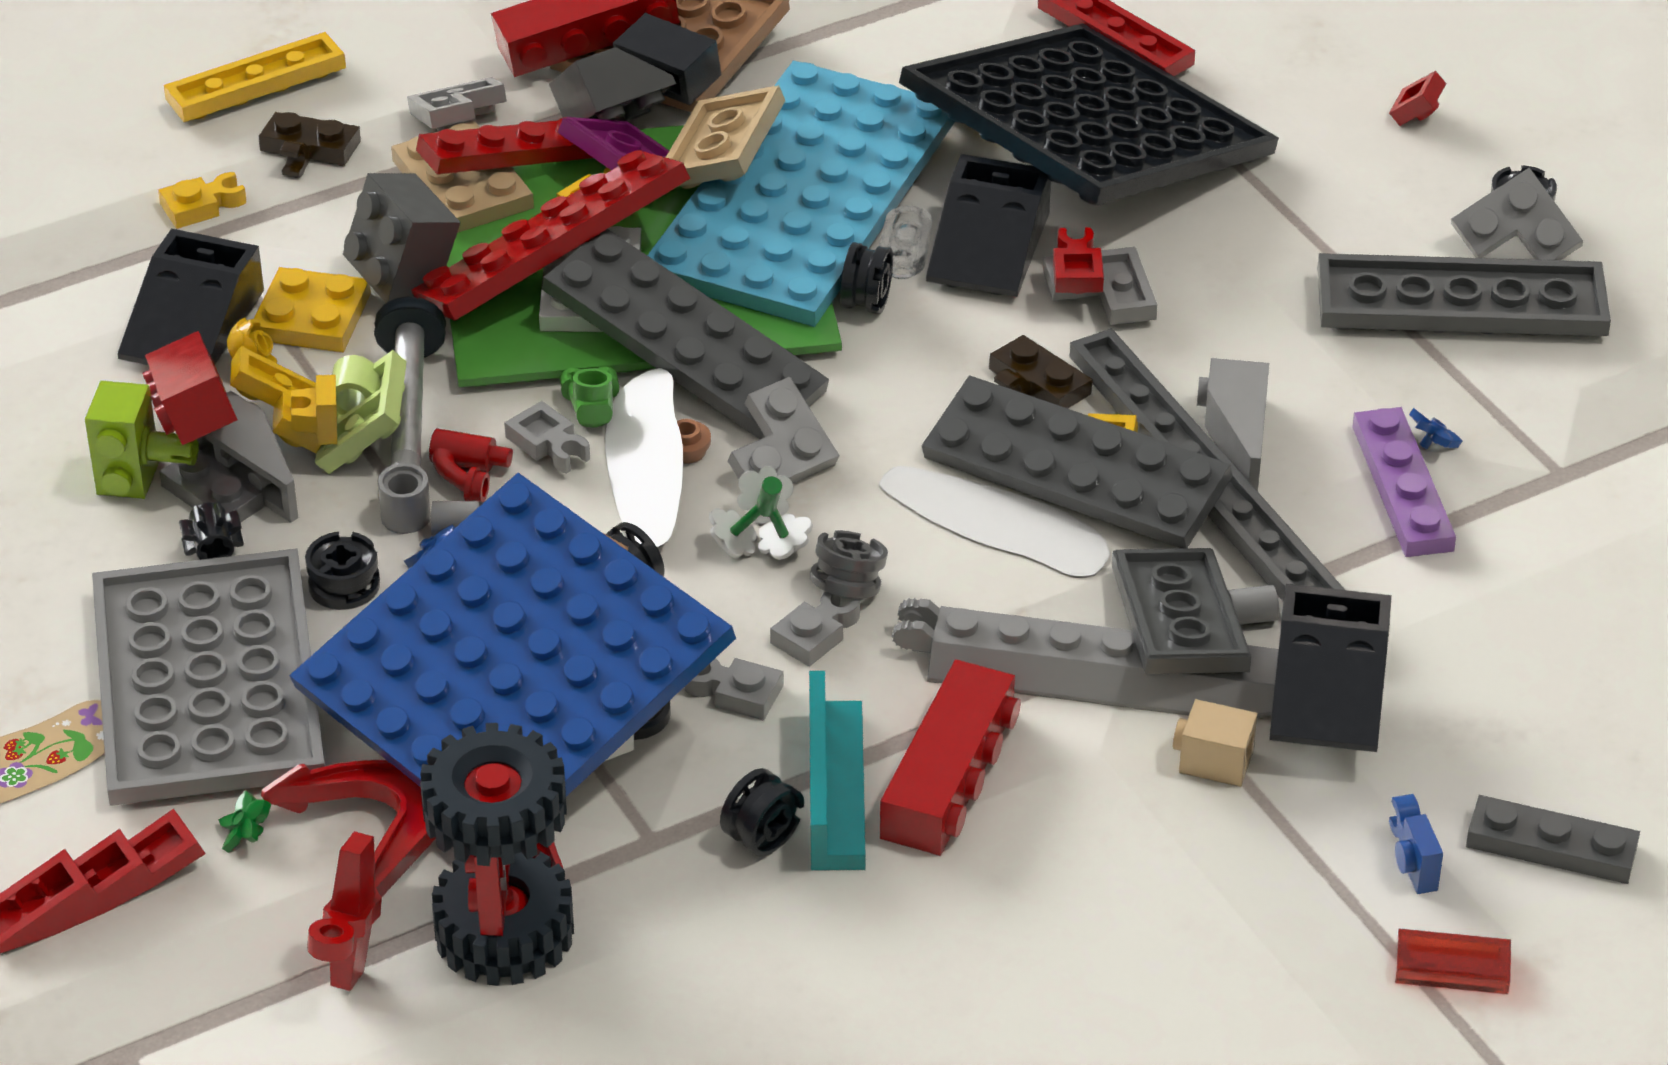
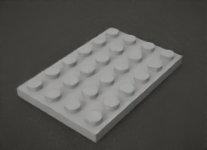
M298 548L92 573L107 792L110 806L268 786L298 764H305L310 770L325 767L318 707L295 688L289 676L311 656Z

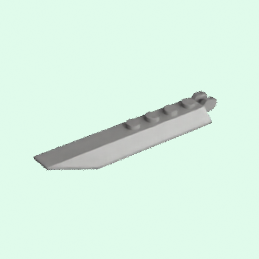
M908 598V600H903V603H900L897 615L899 616L898 620L902 622H898L894 626L892 633L893 642L896 643V646H900L901 649L905 648L906 650L912 649V651L931 653L927 682L943 683L954 660L957 659L1015 675L1014 693L1181 715H1189L1195 699L1256 712L1258 713L1257 718L1272 715L1278 649L1248 645L1251 654L1250 672L1145 674L1132 630L945 606L939 608L931 600H916L915 598Z

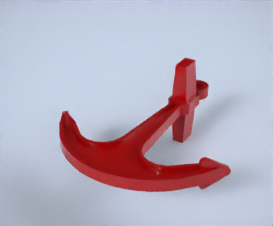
M387 760L344 762L312 770L305 764H298L261 791L263 800L296 813H302L307 810L308 803L353 797L370 798L383 802L397 813L375 852L374 836L354 831L339 851L332 899L323 908V919L313 922L308 929L307 950L309 954L318 960L330 962V986L351 991L364 973L372 924L381 915L382 897L436 839V837L430 839L426 831L421 787ZM555 842L548 848L537 843V855L532 858L535 859L542 852L551 857V867L559 863L563 868Z

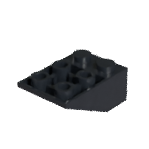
M961 154L949 183L926 274V281L944 284L949 287H962L990 292L995 295L1018 297L1050 213L1051 181L1046 177V173L1032 165Z
M171 228L151 257L117 353L118 359L148 365L145 357L146 354L199 331L215 365L227 348V338L232 327L239 320L248 316L264 292L259 246Z
M1293 584L1285 585L1269 740L1377 752L1392 595Z

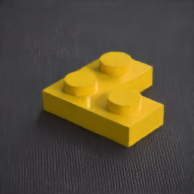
M240 346L231 360L230 386L236 388L242 396L250 400H261L273 406V433L277 434L285 443L293 447L302 446L317 453L321 445H317V433L292 431L291 390L316 387V382Z

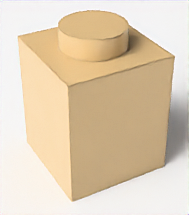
M1195 699L1188 720L1179 718L1174 733L1173 749L1181 751L1179 773L1241 787L1254 752L1258 713Z

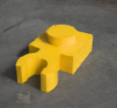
M235 172L223 173L217 176L213 182L207 184L202 177L191 180H182L174 185L158 189L160 205L176 229L220 216L219 207L235 208L247 202L245 187L243 185L237 186Z

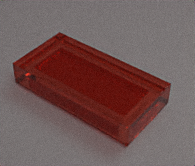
M1398 929L1395 983L1499 994L1509 993L1511 939Z

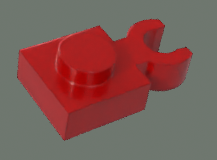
M1085 227L1084 237L1081 239L1068 237L1066 228L1059 229L1058 245L1053 250L1055 293L1083 294L1103 292L1101 248H1093L1094 232L1091 227Z

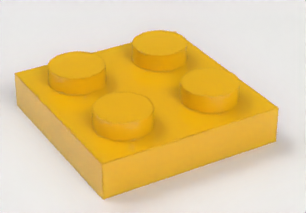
M279 267L254 319L260 320V330L270 335L273 343L344 353L371 295L370 285L364 278L351 277L344 274H329L306 271L299 268Z

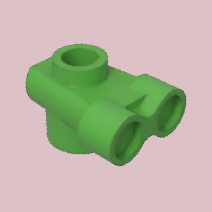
M608 366L583 370L579 368L564 370L560 376L561 392L565 399L571 401L579 424L595 428L609 423L613 415V398L617 396L620 389L616 371Z

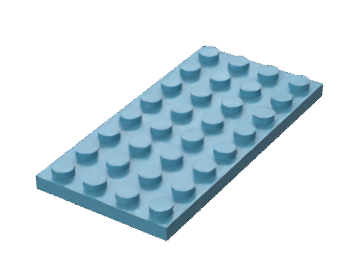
M793 60L774 85L780 86L786 101L745 175L733 181L718 179L701 183L647 256L710 298L815 327L841 290L843 267L850 245L853 242L862 243L863 246H867L869 249L956 121L951 120L945 111L932 103H926L917 99L912 91L901 89L892 84H882L859 78L850 73H840L817 67L811 63Z

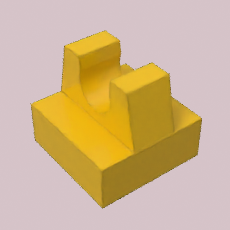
M316 375V387L291 390L292 431L317 433V445L337 444L336 375Z

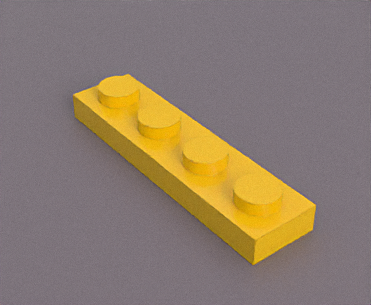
M322 32L163 85L165 100L183 122L201 119L208 114L232 106L243 105L249 100L273 92H281L291 86L312 79L323 78L330 73L345 69V54L326 32Z

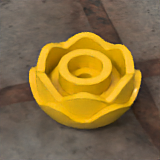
M244 317L232 327L227 338V346L232 359L240 346L275 363L278 362L271 354L273 340L270 335L260 330L261 322L259 319L247 320Z

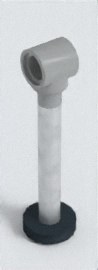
M408 296L396 298L384 304L376 313L374 322V336L377 344L386 353L394 350L407 361L404 379L405 389L402 395L400 410L401 421L397 429L392 433L391 465L385 468L378 478L382 524L388 530L402 534L414 533L423 529L429 523L431 517L428 476L421 467L424 358L437 352L444 344L446 336V320L443 312L430 301Z

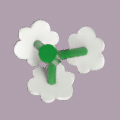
M772 466L762 467L759 473L756 471H746L740 476L738 484L743 493L738 496L737 503L741 509L749 510L742 518L732 509L725 512L722 509L715 508L709 514L710 522L713 525L710 529L712 537L719 547L733 558H739L742 554L751 556L755 552L753 542L756 540L757 535L754 528L750 525L754 521L764 524L759 530L761 541L758 544L760 552L763 554L771 553L772 557L778 560L785 559L805 547L809 542L807 535L813 528V524L808 517L795 518L793 514H785L789 509L786 499L792 495L794 486L787 476H777L776 470Z

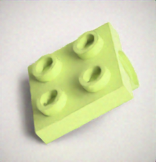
M394 350L375 363L363 356L348 355L340 358L334 364L332 375H336L337 444L321 445L315 458V464L328 474L344 463L350 464L354 462L365 448L379 438L385 439L389 437L399 426L407 361Z

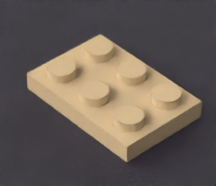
M780 86L699 100L666 158L683 162L690 176L688 181L679 186L689 189L703 182L718 179L733 181L745 175L786 101Z
M473 120L467 123L456 124L448 129L457 131L480 127ZM418 137L391 146L392 161L401 173H416L461 222L457 233L534 208L533 193L512 167L437 175L416 151Z

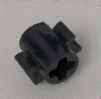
M207 502L198 506L195 505L189 514V520L179 521L182 534L181 540L186 556L196 553L200 560L232 556L234 547L244 545L238 511L226 513L225 508L221 506V502Z

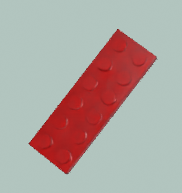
M642 150L630 152L621 157L617 162L619 166L608 173H598L584 179L579 184L580 189L567 197L559 196L544 203L540 208L541 213L531 219H521L507 225L501 231L502 236L491 243L474 245L462 254L463 259L450 267L442 266L430 271L423 277L424 283L411 291L414 297L423 298L434 303L443 312L444 317L455 321L688 181L690 176L684 163Z

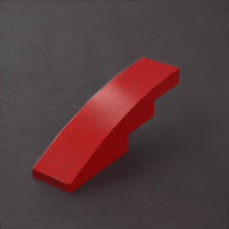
M174 809L129 840L119 828L75 860L72 859L66 849H63L0 893V954L54 936L100 916L157 886L206 853Z

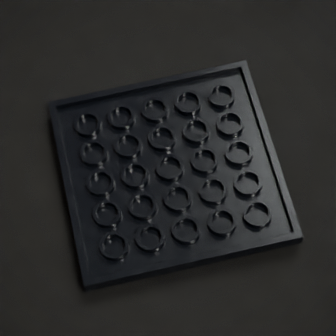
M1083 23L902 67L899 84L914 92L917 99L937 106L945 111L951 120L966 124L979 132L982 139L991 143H997L1010 151L1016 160L1033 165L1046 173V177L1050 181L1067 186L1077 192L1083 201L1093 205H1103L1108 201L1126 196H1134L1143 191L1162 188L1171 183L1185 179H1194L1202 174L1221 171L1230 166L1252 162L1255 159L1275 154L1279 137Z

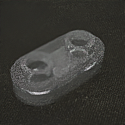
M900 206L892 209L886 215L879 246L892 248V277L896 279H908L919 274L925 267L932 236V217L923 208Z

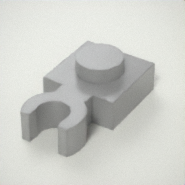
M543 401L504 422L505 437L536 461L546 455L551 456L553 466L562 473L567 474L571 471L570 455L578 456L585 462L590 460V445L587 439L574 434V424Z
M825 591L821 597V604L817 608L804 601L771 627L770 643L810 667L843 640V628L851 627L857 623L860 618V601L855 599L847 606L838 607L840 605V596Z
M715 658L685 686V692L695 697L715 695V707L765 720L784 686V674L782 670L734 658L730 667H725Z

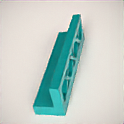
M809 671L811 870H865L862 701H826L825 671Z

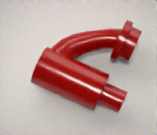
M440 428L434 430L429 446V459L433 463L435 470L446 481L464 492L465 501L484 502L490 485V476L487 472L492 469L493 465L509 468L513 458V449L496 446L495 438ZM460 467L469 468L468 473L465 472V471H464L463 469H461Z

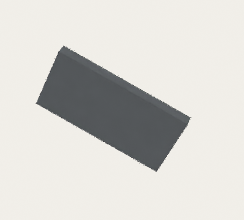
M1120 549L1113 551L1111 566L1145 674L1250 672L1251 654L1213 549Z

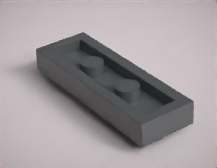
M1479 795L1468 830L1466 847L1628 884L1638 847L1640 831Z

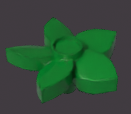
M244 790L236 801L235 812L218 819L222 827L231 831L222 849L229 853L238 845L242 838L251 843L258 841V836L264 830L259 824L263 823L268 817L272 804L266 800L256 799L251 793Z

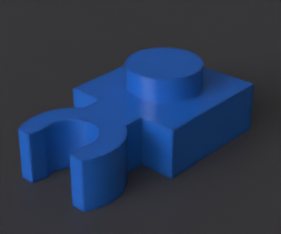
M1414 794L1392 797L1391 802L1397 816L1389 817V824L1393 835L1400 840L1395 844L1398 868L1402 874L1408 873L1417 894L1438 891L1443 851L1427 815H1421L1419 804Z

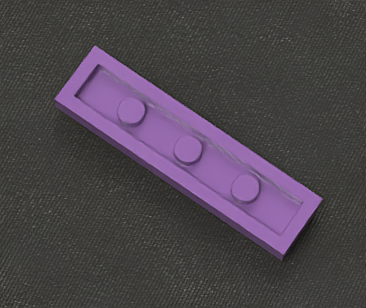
M1402 407L1354 412L1353 430L1405 557L1454 552L1456 535Z

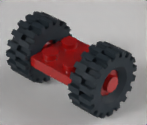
M485 723L486 732L476 733L474 726L462 729V738L456 740L451 734L442 739V751L432 748L427 754L428 765L422 764L420 772L423 817L426 831L430 839L436 837V845L444 853L453 847L454 859H456L452 862L453 873L444 869L438 877L439 886H434L432 911L435 941H437V950L441 958L447 957L448 967L455 973L464 967L465 978L476 982L481 974L487 976V985L499 986L500 977H511V984L515 985L524 983L523 974L531 972L535 979L545 975V963L547 962L556 967L563 960L562 950L569 952L572 945L574 918L570 880H565V870L559 863L551 867L550 856L540 852L535 859L532 858L537 855V843L548 848L555 841L554 831L561 832L565 825L564 815H567L565 772L562 757L558 758L557 748L551 742L543 746V736L532 730L525 737L522 734V726L510 724L508 731L505 732L498 731V723Z

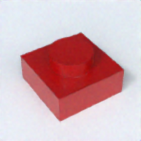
M1437 71L1426 75L1401 90L1389 114L1399 126L1414 118H1417L1419 121L1424 120L1439 107L1438 99L1447 83Z

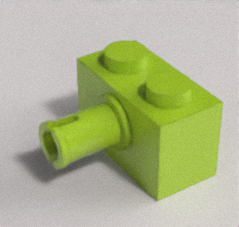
M101 380L85 417L97 495L145 499L159 461L182 463L190 466L195 465L199 451V441L197 439L182 446L177 433L166 435L165 432L156 431L150 387L147 384Z

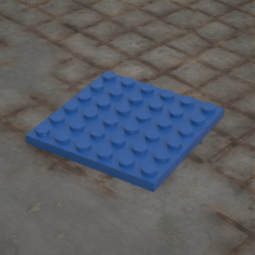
M516 473L289 676L296 689L420 787L422 764L428 765L427 754L432 748L442 751V739L451 734L456 740L462 738V729L474 726L476 733L486 732L485 723H498V731L507 732L510 724L522 726L523 736L527 737L534 730L543 736V746L551 742L557 748L558 758L562 757L564 764L567 797L736 640L733 627L523 475Z

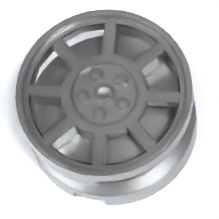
M835 530L834 536L828 538L829 534L825 532L820 534L815 549L819 559L811 567V581L820 589L842 597L869 598L877 595L881 587V579L878 576V572L886 565L887 548L874 538L870 540V544L860 540L861 534L856 532Z

